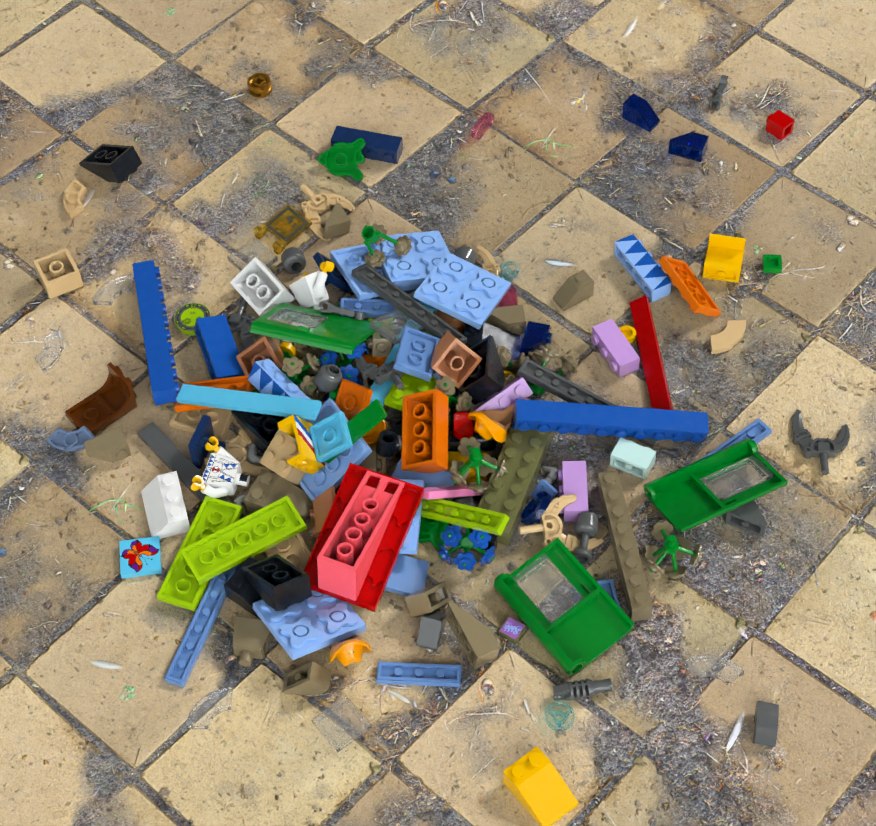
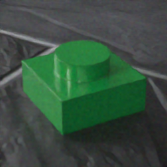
M763 254V273H781V255Z

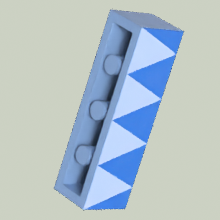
M632 234L615 242L614 255L651 302L670 295L672 286L670 277L665 275L661 266L654 261L651 253L646 251L641 240H638Z
M269 358L254 363L248 380L260 393L310 399Z

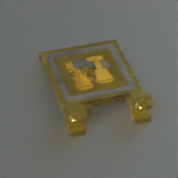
M287 204L263 225L255 227L253 231L257 239H262L267 231L278 238L279 241L274 242L272 247L276 254H281L291 241L312 225V222L290 204Z

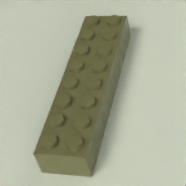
M512 425L496 465L499 466L500 461L505 459L504 466H506V472L502 477L499 476L497 480L493 479L495 472L492 473L489 479L491 486L484 491L478 508L504 513L509 517L502 535H497V543L510 546L556 432L521 431L513 429Z

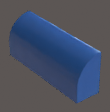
M218 315L196 318L194 331L211 380L245 376L236 358L239 352L226 316Z

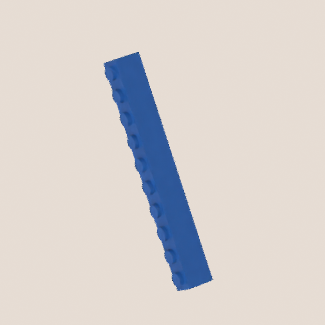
M154 260L133 263L154 403L156 406L177 402V393H179L180 388L179 383L175 382L178 379L176 368H172L176 364L174 355H170V353L174 352L172 342H168V340H171L170 330L166 329V327H169L167 316H164L167 314L165 303L162 304V302H165L163 291H160L163 287L161 278L158 279V277H161L159 266L155 267Z
M516 399L513 406V429L521 431H553L561 434L610 435L618 438H653L654 440L667 439L675 442L692 441L693 443L704 442L709 434L707 412Z

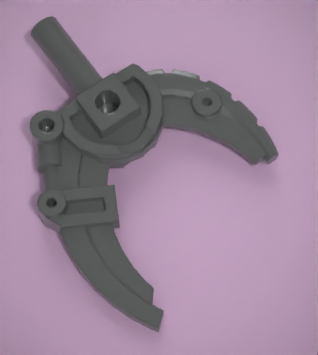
M242 298L236 313L226 315L231 332L240 333L243 342L240 353L253 345L255 339L259 336V334L250 333V328L255 318L253 314L243 315L248 304L244 298Z
M361 356V358L355 357V364L361 372L362 379L370 377L371 380L375 381L376 385H382L385 381L389 380L394 382L398 390L404 388L400 376L405 375V373L393 369L395 361L386 365L383 364L378 368L373 363L368 364L364 356Z
M797 409L792 419L793 444H799L800 449L804 452V458H820L821 474L828 475V458H834L836 454L846 448L850 438L849 427L847 424L843 425L839 435L834 440L829 438H816L813 440L810 432L804 429L802 423L803 416L800 414L801 411Z

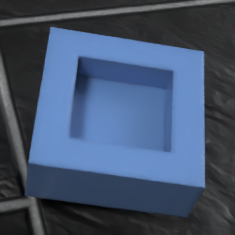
M541 479L530 495L543 507H546L554 499L558 491L546 479Z

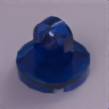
M541 491L536 494L538 497L536 500H530L521 514L522 524L525 526L533 525L535 522L540 524V517L551 502L552 497L548 492Z

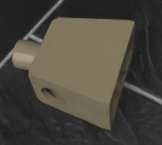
M235 616L233 632L234 654L240 656V665L249 667L253 658L263 659L274 636L261 619Z

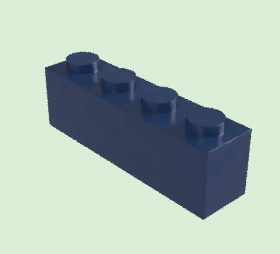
M336 126L331 138V147L338 142L352 143L358 138H363L366 142L365 147L362 149L364 158L398 164L403 151L402 137Z

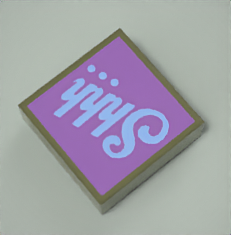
M509 616L499 629L498 635L516 645L527 630V626Z

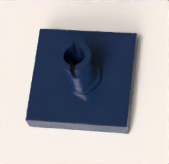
M319 252L313 256L319 268L322 262H333ZM334 264L333 271L326 273L328 276L325 287L331 283L345 292L352 291Z
M206 415L202 416L188 444L192 463L198 469H201L204 458L209 453L205 449V444L208 442L213 445L208 439L215 437L211 418ZM218 440V447L221 446L225 449L226 442Z

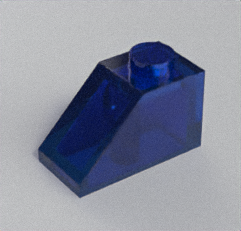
M632 94L623 103V119L649 132L660 123V119L647 100Z
M690 132L672 138L669 141L668 154L702 162L708 148L709 136Z
M528 321L520 347V355L524 352L525 357H527L529 352H533L535 349L542 350L540 346H545L547 343L550 344L553 333H550V325Z

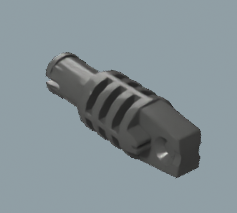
M611 678L592 681L591 679L569 681L553 687L554 700L571 701L586 697L591 698L597 693L612 692Z

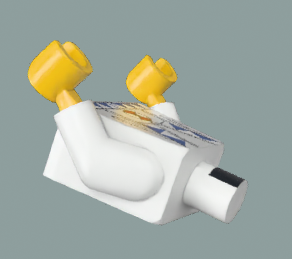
M322 262L320 264L321 272L304 273L298 281L289 285L301 307L315 310L324 309L321 301L329 299L325 287L328 276L326 273L333 271V262Z
M210 437L208 440L213 445L207 442L205 449L208 451L214 450L215 452L211 453L203 476H195L192 479V482L195 483H192L191 489L193 491L201 489L203 494L217 499L227 495H234L238 485L248 487L250 475L242 474L240 463L223 447H218L219 442L216 437Z

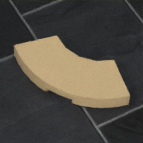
M76 179L67 186L63 197L64 210L70 219H73L85 210L81 200L87 192V188Z
M728 320L727 326L722 332L710 335L711 354L726 352L740 342L745 334L746 320Z

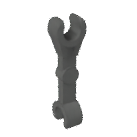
M721 76L716 95L709 102V109H711L712 105H717V111L720 109V99L723 96L724 88L727 87L728 76Z
M327 300L321 301V303L328 305L327 310L319 309L323 313L335 312L340 315L354 317L357 320H365L366 313L337 307Z

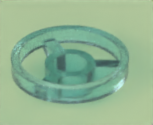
M508 261L500 265L501 270L505 268L501 278L509 282L519 273V266L514 261ZM508 265H515V266H516V270H512L511 268H508L507 266H508Z
M555 702L547 707L545 722L551 729L564 731L574 723V710L567 703ZM555 706H564L569 710L566 712H554L551 710V708ZM547 713L553 717V721L558 727L548 721ZM572 713L571 722L568 725L561 727V725L565 723L566 717ZM560 715L563 719L557 720L556 716Z

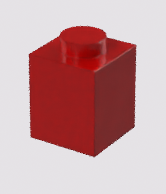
M777 110L774 114L768 116L766 131L782 141L793 132L795 120L782 111Z

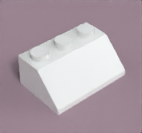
M256 257L230 282L260 317L279 304H290L295 299L268 267Z
M177 471L157 475L141 491L151 537L159 536L162 539L188 532L190 524Z

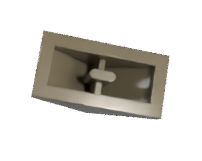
M336 203L325 224L324 239L348 234L350 231L351 220L338 203Z

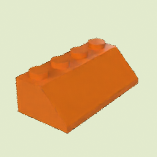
M438 389L403 396L401 470L436 473L448 470V396Z

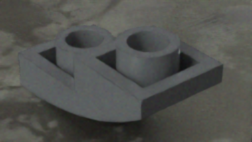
M757 701L752 743L776 747L779 718L778 704Z

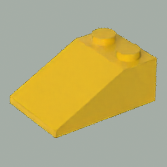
M537 746L503 771V783L540 826L553 825L579 805V802L556 768Z

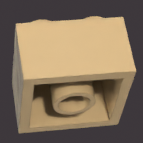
M67 248L33 261L37 275L50 299L84 286L80 271Z
M278 429L259 463L299 485L305 475V472L287 464L288 459L299 454L296 438Z

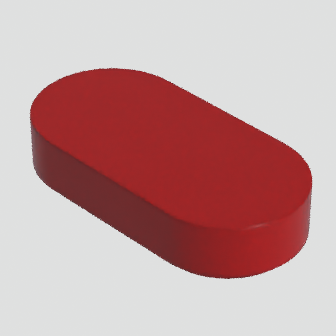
M457 412L453 417V435L459 440L464 437H472L473 420L468 418L469 413Z

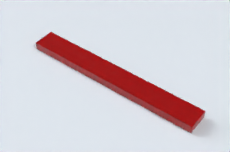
M645 295L630 302V308L652 409L673 410L649 298Z

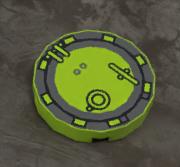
M186 304L176 311L174 316L175 325L185 335H196L194 331L196 318L211 317L208 308L202 304Z

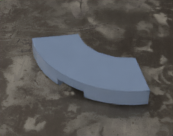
M84 425L78 430L71 432L58 427L46 442L59 450L76 452L85 449L84 442L96 437Z

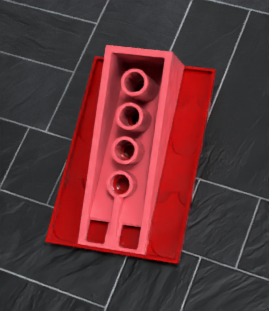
M350 463L304 569V572L309 574L311 590L375 612L421 503L424 488Z

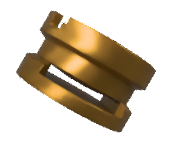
M256 73L248 78L247 84L250 95L255 98H264L270 95L272 86L271 79L267 74Z

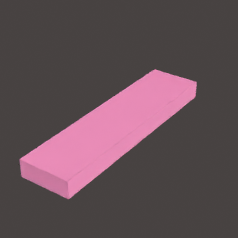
M469 484L466 486L424 488L422 498L432 500L483 495L484 492L476 493L473 489H468Z

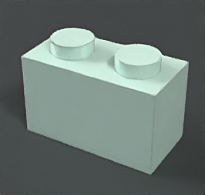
M620 437L611 453L610 466L646 480L655 464L656 451Z

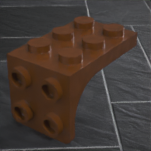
M111 362L107 364L109 374L104 385L65 411L66 417L77 429L84 425L93 435L137 407V395L132 388L134 387L133 382L129 377L125 378L121 369L118 366H114Z

